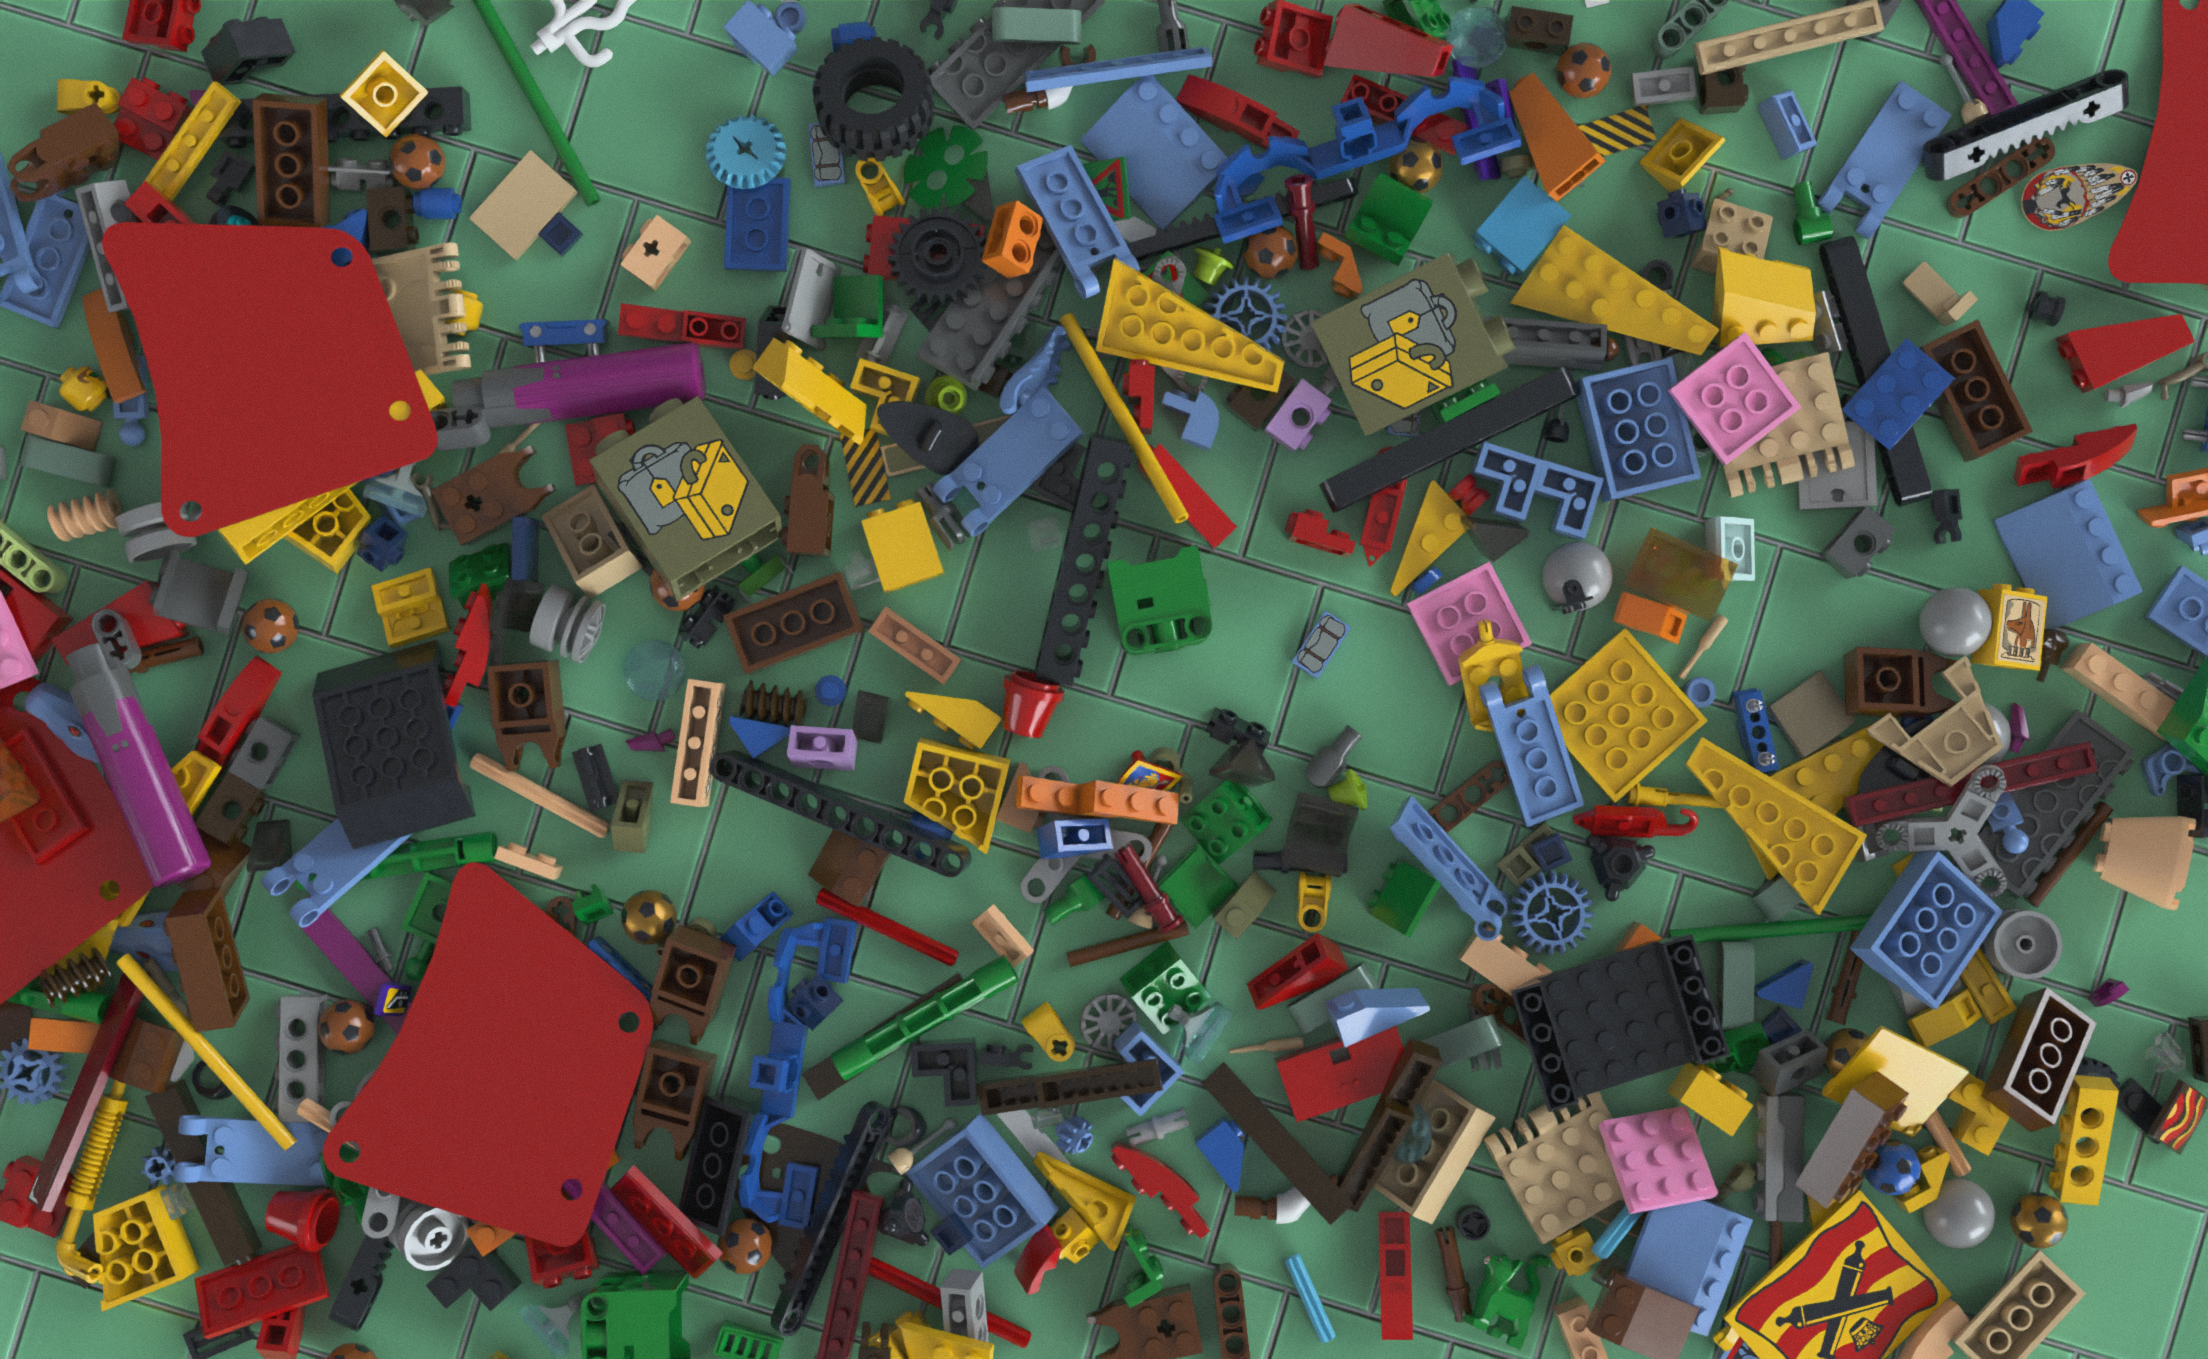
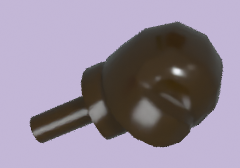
M2056 629L2044 630L2041 655L2042 664L2036 681L2044 683L2049 666H2058L2062 652L2069 647V639L2062 631Z

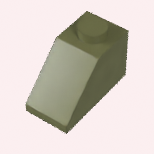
M622 781L611 823L614 851L645 853L651 830L654 784L652 782Z
M1253 870L1212 917L1237 940L1259 916L1277 891Z

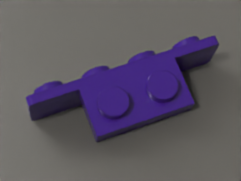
M1457 58L1451 62L1454 77H1466L1479 81L1473 59ZM1498 78L1484 84L1487 89L1503 98L1505 118L1511 117L1517 130L1506 79ZM1460 107L1468 127L1467 131L1477 128L1478 124L1473 110ZM1496 155L1474 161V169L1478 174L1479 180H1497L1501 178Z

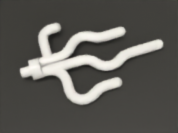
M549 0L554 7V17L549 24L536 32L539 39L532 43L530 47L538 56L546 49L552 53L565 43L583 65L599 67L612 58V51L605 48L595 55H590L575 35L584 29L601 31L610 30L618 26L624 20L628 8L637 0H618L613 13L606 18L592 16L578 18L598 0H579L567 10L564 0Z

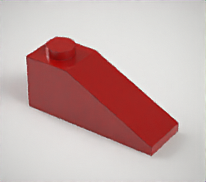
M1316 933L1248 982L1247 987L1256 1009L1262 1010L1326 985L1346 971L1348 966L1339 945Z
M306 1305L262 1321L255 1349L264 1359H296L303 1333Z

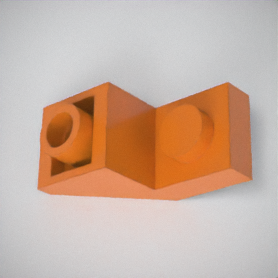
M1323 232L1317 242V250L1320 251L1319 255L1332 263H1335L1336 260L1341 262L1330 285L1335 287L1334 292L1341 297L1350 299L1352 296L1357 299L1363 288L1351 247Z
M1622 591L1612 621L1629 629L1649 633L1667 642L1678 644L1688 615L1670 606Z

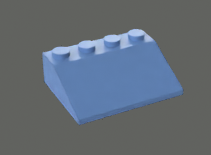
M1153 75L1142 76L1080 139V142L1097 161L1126 157L1129 196L1155 225L1163 231L1217 183L1216 169L1228 158Z
M1672 357L1584 377L1575 382L1581 393L1576 398L1595 475L1604 478L1600 490L1602 503L1701 478L1687 417L1667 391L1678 383Z
M2090 479L2068 485L1992 520L2023 588L2035 589V595L2048 597L2044 630L2058 628L2143 592Z
M1939 851L1916 852L1849 949L1871 969L1932 1009H1937L2003 910Z
M982 1112L961 1126L905 1172L942 1220L955 1212L974 1237L964 1247L982 1269L1045 1227L1059 1210L1058 1206L988 1119L982 1116Z
M1708 1199L1649 1210L1624 1274L1699 1307L1700 1309L1690 1331L1708 1336L1753 1219L1731 1207Z

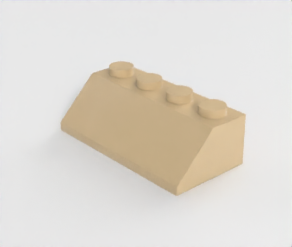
M1435 1079L1432 1080L1413 1112L1415 1119L1373 1188L1406 1212L1430 1224H1433L1496 1118L1477 1104Z
M2037 1249L1958 1334L1953 1342L1969 1359H2026L2086 1293Z

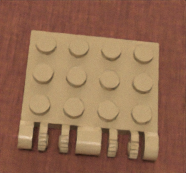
M441 243L371 259L414 372L421 369L426 376L471 368L470 355L459 354L449 356V353L468 351L469 343L457 341L448 344L447 334L466 332V323H445V320H456L466 317L463 294L442 296V292L461 289L462 282L456 279L441 282L440 272L459 270L460 264L459 261L455 260L438 262V260H449L459 257L457 243Z
M1828 352L1771 366L1801 408L1727 465L1722 464L1730 498L1743 495V487L1738 473L1740 470L1743 473L1747 492L1752 493L1756 491L1755 479L1750 468L1760 465L1764 484L1767 488L1775 487L1773 472L1770 466L1772 462H1775L1781 485L1803 480V471L1798 457L1800 455L1804 456L1809 477H1816L1818 468L1812 452L1823 450L1824 462L1828 472H1836L1837 466L1831 447H1835L1841 470L1855 467Z
M1599 1091L1584 1096L1588 1106H1586L1582 1097H1578L1579 1103L1574 1104L1578 1112L1571 1116L1566 1107L1556 1110L1561 1119L1559 1123L1554 1113L1548 1112L1546 1103L1527 1113L1528 1120L1537 1134L1535 1137H1533L1523 1118L1520 1117L1515 1120L1516 1128L1525 1140V1143L1518 1147L1506 1127L1498 1130L1509 1151L1508 1153H1506L1495 1133L1483 1139L1487 1150L1541 1244L1549 1242L1623 1198L1598 1126L1604 1120L1613 1119Z

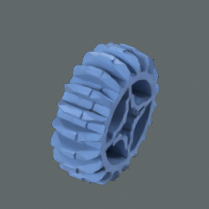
M1243 276L1241 286H1238L1236 278H1231L1230 285L1232 289H1229L1226 284L1221 283L1219 289L1223 295L1212 292L1210 297L1216 304L1206 303L1205 309L1213 312L1210 315L1219 321L1236 327L1239 333L1249 339L1253 327L1263 325V323H1270L1267 333L1254 342L1271 351L1272 349L1268 341L1278 345L1280 339L1274 333L1284 334L1286 330L1285 327L1277 324L1287 321V315L1277 313L1285 309V303H1274L1280 297V293L1274 292L1269 296L1267 293L1272 286L1270 283H1267L1263 290L1258 288L1260 278L1254 280L1253 286L1248 285V276ZM1241 295L1240 307L1237 310L1220 313L1221 308L1229 299ZM1250 295L1260 299L1266 305L1269 313L1254 309L1251 305ZM1245 304L1246 312L1249 313V316H1253V319L1247 325L1246 333L1245 325L1241 324L1242 320L1238 321L1237 319L1241 317Z
M1549 871L1548 880L1546 881L1544 874L1538 872L1536 876L1538 883H1535L1529 877L1526 879V883L1530 888L1527 890L1522 886L1516 888L1518 892L1523 894L1521 899L1514 896L1511 897V901L1519 905L1518 909H1509V914L1518 915V919L1510 921V925L1512 927H1522L1515 933V936L1522 938L1527 935L1523 945L1530 947L1535 942V952L1541 953L1546 945V953L1548 955H1553L1555 946L1559 953L1564 954L1566 953L1564 943L1575 949L1577 947L1573 939L1575 936L1583 941L1586 939V936L1580 930L1582 927L1587 930L1591 929L1592 925L1584 922L1585 917H1594V913L1585 911L1584 907H1588L1593 903L1590 899L1581 900L1586 895L1587 890L1586 888H1580L1575 891L1579 884L1577 879H1573L1567 884L1568 874L1562 873L1557 881L1556 872ZM1549 888L1564 890L1570 896L1572 902L1556 903ZM1540 892V905L1538 909L1527 915L1528 906L1532 898ZM1549 904H1552L1551 907L1554 909H1561L1553 914V922L1548 917H1542L1545 913L1549 912ZM1575 911L1570 928L1562 934L1563 919ZM1545 922L1549 931L1552 932L1553 938L1538 936L1529 924Z

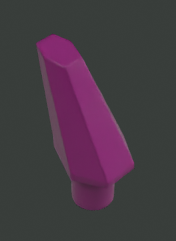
M2013 702L2010 724L2012 737L2008 750L2019 754L2024 740L2029 742L2030 738L2024 708Z
M669 728L659 735L653 731L625 741L633 751L665 752L664 745L675 740L676 736L672 729Z

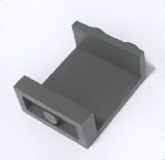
M172 549L170 558L164 557L160 566L159 575L163 576L160 587L154 586L150 595L149 604L153 605V614L230 636L248 581V571L238 568L235 569L234 573L179 558V551Z

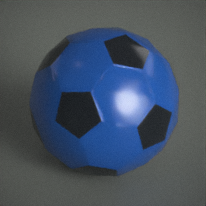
M1888 1139L1883 1146L1878 1145L1875 1153L1878 1154L1877 1159L1868 1170L1865 1168L1863 1170L1865 1178L1878 1192L1887 1195H1901L1909 1192L1920 1178L1921 1163L1919 1156L1908 1144L1896 1139Z

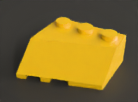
M348 489L283 538L335 574H338L357 549L360 542L358 537L364 528L368 526L371 516L353 492Z
M921 737L917 744L904 803L932 821L943 825L954 832L953 834L959 838L965 839L987 854L1011 759Z
M159 1185L93 1214L96 1252L100 1254V1264L103 1267V1272H98L101 1275L99 1284H102L103 1300L100 1301L101 1312L181 1281L201 1269L167 1185Z

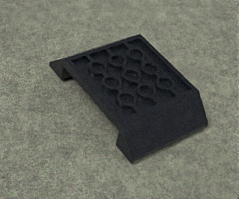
M438 640L317 674L312 696L335 811L354 850L476 816L470 786L462 782L439 675V671H443L445 668Z
M1693 934L1646 942L1535 977L1510 990L1548 1112L1579 1103L1578 1097L1693 1061L1701 1065L1730 1056Z

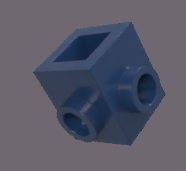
M1680 189L1668 193V199L1656 202L1658 221L1662 226L1665 239L1683 238L1706 229L1705 206L1700 199L1699 193H1686V189Z
M382 515L371 526L368 525L359 535L360 545L357 555L366 563L382 572L390 564L395 566L405 554L403 547L408 532Z
M817 974L810 982L804 978L791 990L795 996L787 1003V1006L798 1019L802 1020L813 1031L844 1000L833 990L827 981Z

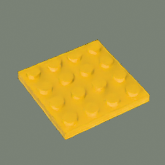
M1626 628L1621 629L1549 693L1567 751L1613 803H1616L1708 721Z

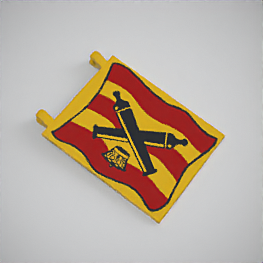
M1857 1189L1722 1315L1729 1325L1716 1332L1713 1340L1722 1350L1729 1351L1740 1336L1759 1359H1885L1952 1294L1861 1190Z

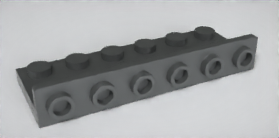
M998 0L991 8L1020 7L1081 11L1082 25L1105 0ZM982 16L969 28L973 34L965 42L959 38L947 50L951 56L943 64L938 59L927 69L930 74L932 89L971 130H974L1003 102V94L1013 92L1025 81V71L1036 70L1061 44L992 41V16L987 21Z
M1043 224L1040 230L1041 236L1033 256V265L1029 273L1008 279L989 266L986 269H981L984 272L985 278L984 280L975 279L978 289L967 288V299L958 294L957 304L951 301L918 350L917 357L975 391H977L982 382L984 384L989 382L995 371L993 365L998 358L1004 359L1011 347L1009 341L1014 333L1019 335L1027 323L1026 315L1030 309L1035 311L1043 299L1042 291L1046 285L1051 287L1059 274L1057 269L1062 261L1064 262Z
M2078 709L2074 711L2044 751L2090 741L2098 772L2015 790L2010 793L2024 820L2023 823L2015 827L2025 832L2029 839L2028 847L2022 853L2013 854L2008 852L2002 843L2004 832L2001 831L1993 835L1988 823L1978 834L2003 870L2007 880L2006 890L2012 893L2010 896L2014 899L2021 898L2022 895L2027 898L2038 885L2035 878L2041 871L2047 873L2057 861V858L2053 855L2061 846L2066 849L2077 835L2073 832L2079 822L2085 824L2096 811L2092 807L2098 798L2104 800L2115 787L2111 783L2118 773L2123 776L2134 763L2130 759L2135 752L2133 748ZM1987 875L1992 880L1998 883L1999 878L1993 875Z

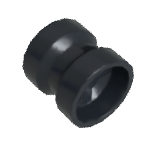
M1466 1204L1460 1207L1455 1215V1224L1466 1239L1479 1241L1488 1234L1490 1221L1479 1206Z

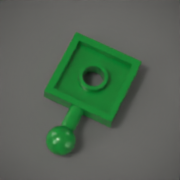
M430 871L425 872L400 929L423 939L417 956L410 958L404 967L405 975L412 981H421L429 965L427 960L437 942L443 922L436 917L435 909L439 904H448L452 881Z

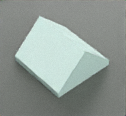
M1718 516L1705 520L1706 582L1755 581L1754 519Z

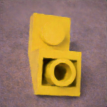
M1967 988L1952 995L1941 1003L1937 1009L1928 1007L1918 1012L1907 1023L1918 1044L1927 1048L1968 1028L1981 1018L1982 1014Z
M1931 1145L1917 1151L1916 1154L1919 1156L1921 1163L1920 1182H1917L1909 1192L1893 1196L1899 1208L1911 1213L1937 1199L1950 1158L1946 1150Z

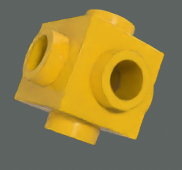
M1073 1207L1062 1217L1058 1218L1050 1227L1062 1247L1059 1258L1062 1260L1066 1257L1074 1264L1084 1258L1101 1240Z
M1583 1225L1573 1230L1569 1229L1549 1242L1554 1250L1549 1255L1558 1271L1564 1269L1568 1276L1573 1274L1575 1276L1583 1275L1592 1268V1264L1601 1260L1592 1252L1594 1242Z

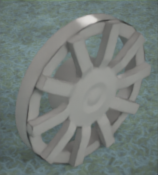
M1315 310L1301 311L1294 314L1285 324L1286 330L1281 335V344L1285 355L1294 364L1303 368H1317L1329 362L1327 356L1320 348L1321 343L1311 324L1314 321V317L1320 318L1325 315L1324 313ZM1309 316L1308 327L1304 325L1300 319L1301 317ZM1294 321L1300 326V332L1289 328ZM1287 333L1298 336L1297 340L1287 342ZM1298 345L1300 349L1293 355L1289 347ZM1303 351L1308 352V362L1298 359ZM1316 351L1322 360L1313 362V352Z
M1102 993L1093 997L1084 1006L1080 1015V1030L1084 1039L1092 1047L1101 1051H1114L1117 1048L1114 1044L1112 1045V1035L1115 1034L1119 1037L1121 1035L1119 1029L1126 1030L1129 1025L1122 1024V1020L1131 1018V1024L1134 1021L1137 1022V1014L1133 1005L1123 996L1115 993ZM1107 999V1009L1102 1010L1097 1002ZM1112 999L1121 1001L1115 1010H1112ZM1126 1005L1130 1012L1119 1016V1013ZM1093 1006L1099 1012L1096 1017L1088 1015L1089 1010ZM1086 1019L1094 1021L1095 1026L1086 1029ZM1099 1030L1100 1033L1093 1041L1088 1034ZM1104 1035H1107V1045H1100L1099 1043Z

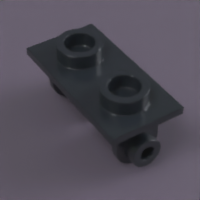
M1568 580L1564 582L1562 588L1567 604L1558 605L1552 608V611L1561 609L1563 614L1586 608L1585 601L1594 598L1593 596L1585 598L1581 584L1577 580Z
M717 585L712 590L707 589L703 593L698 609L694 614H688L680 625L682 630L679 632V635L685 641L692 637L689 643L697 649L701 645L705 646L717 630V627L709 622L710 619L713 617L722 623L724 621L723 615L730 613L734 608L732 604L735 602V599L728 593H725L722 597L723 591Z
M1216 707L1205 729V732L1210 733L1209 737L1227 745L1230 744L1233 736L1238 737L1235 748L1253 757L1255 755L1262 756L1271 736V732L1267 731L1262 724L1253 721L1249 723L1238 718V715L1231 710H1220Z
M602 743L572 752L590 811L616 804L618 793Z
M2177 775L2178 816L2196 819L2195 830H2189L2188 836L2193 838L2208 837V809H2204V803H2208V777L2206 775Z

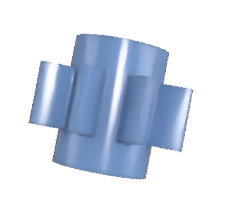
M1077 1114L1073 1118L1070 1116L1064 1117L1056 1126L1055 1134L1060 1139L1055 1144L1065 1153L1069 1152L1071 1155H1074L1075 1151L1082 1153L1089 1148L1093 1141V1135L1089 1132L1093 1125L1085 1118H1080Z
M157 1146L152 1149L153 1156L147 1155L141 1159L146 1163L145 1170L141 1172V1175L146 1174L151 1179V1185L157 1183L160 1179L164 1185L172 1182L171 1175L174 1176L176 1162L169 1148L162 1152V1148ZM159 1163H164L165 1168L160 1169Z

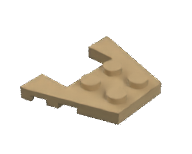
M1966 656L1941 673V676L1961 698V701L1912 738L1890 712L1865 730L1868 735L1949 787L1953 786L2003 748L1989 710L1986 709L1980 694L1981 690L1978 682L1975 681L1971 671L1969 659Z

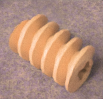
M113 489L107 490V499H105L101 492H96L95 502H93L90 496H83V505H81L78 499L74 498L71 500V509L63 501L58 505L59 512H57L53 505L48 506L47 516L50 526L56 536L66 542L70 541L73 537L82 538L85 534L93 535L97 531L105 532L109 527L116 529L118 527L115 518L122 514L120 501Z

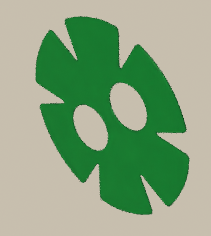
M957 125L952 127L948 142L946 141L943 127L928 133L924 139L917 142V147L925 154V157L909 154L905 163L904 183L908 184L921 180L908 192L909 196L920 206L932 209L933 206L936 209L939 208L943 193H945L948 208L956 206L969 198L975 192V189L966 178L983 180L988 166L987 151L970 154L983 143L982 138L975 131ZM952 145H960L964 149V156L957 164H948L944 159L946 150ZM936 170L944 171L947 175L945 185L938 190L930 189L927 185L929 175Z

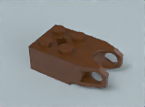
M96 102L40 130L39 139L29 143L12 156L7 166L14 176L10 184V190L19 201L33 202L52 196L73 184L75 186L81 185L92 174L100 170L107 171L113 168L117 161H119L118 130ZM29 161L24 169L19 172L16 170L15 166L18 162ZM20 182H36L37 184L36 190L30 194L20 192L17 186Z
M802 444L795 454L790 496H785L784 514H788L789 520L788 527H783L782 545L786 546V551L793 555L831 558L835 496L829 492L830 461L819 445ZM811 455H818V465L814 468H807V459Z
M528 446L517 452L500 453L431 490L460 545L470 546L512 524L513 517H523L538 508L547 496L557 491L555 485L551 483L533 489H527L522 485L519 472L522 465L537 453L533 446ZM474 498L482 499L483 503L479 504L481 508L479 511L472 507Z
M1856 647L1843 655L1845 715L1884 717L1890 712L1895 718L1921 719L1935 713H1945L1958 703L1937 694L1932 685L1933 675L1947 670L1957 660L1947 659L1933 652L1918 651V649Z
M559 659L502 663L487 666L493 729L495 728L496 743L504 757L507 771L520 769L523 748L528 741L536 743L542 749L549 768L560 767L566 730ZM524 689L528 690L529 697L523 696Z
M678 925L667 937L651 992L650 1009L653 1017V1030H658L659 1026L663 1024L666 1015L678 1014L688 1022L690 1044L697 1046L703 1037L707 1025L718 1012L737 946Z
M660 1039L648 1046L634 1105L636 1107L633 1116L634 1148L641 1150L642 1147L646 1146L647 1140L654 1128H664L673 1137L675 1159L682 1161L686 1157L690 1143L695 1137L703 1097L709 1094L718 1055ZM672 1076H676L679 1079L680 1085H677V1079Z
M1189 1283L1163 1288L1132 1308L1122 1298L1113 1300L1100 1310L1086 1314L1087 1325L1110 1326L1120 1336L1118 1343L1114 1347L1096 1355L1095 1359H1176L1203 1353ZM1168 1319L1169 1324H1173L1168 1329L1159 1327L1162 1325L1161 1320Z

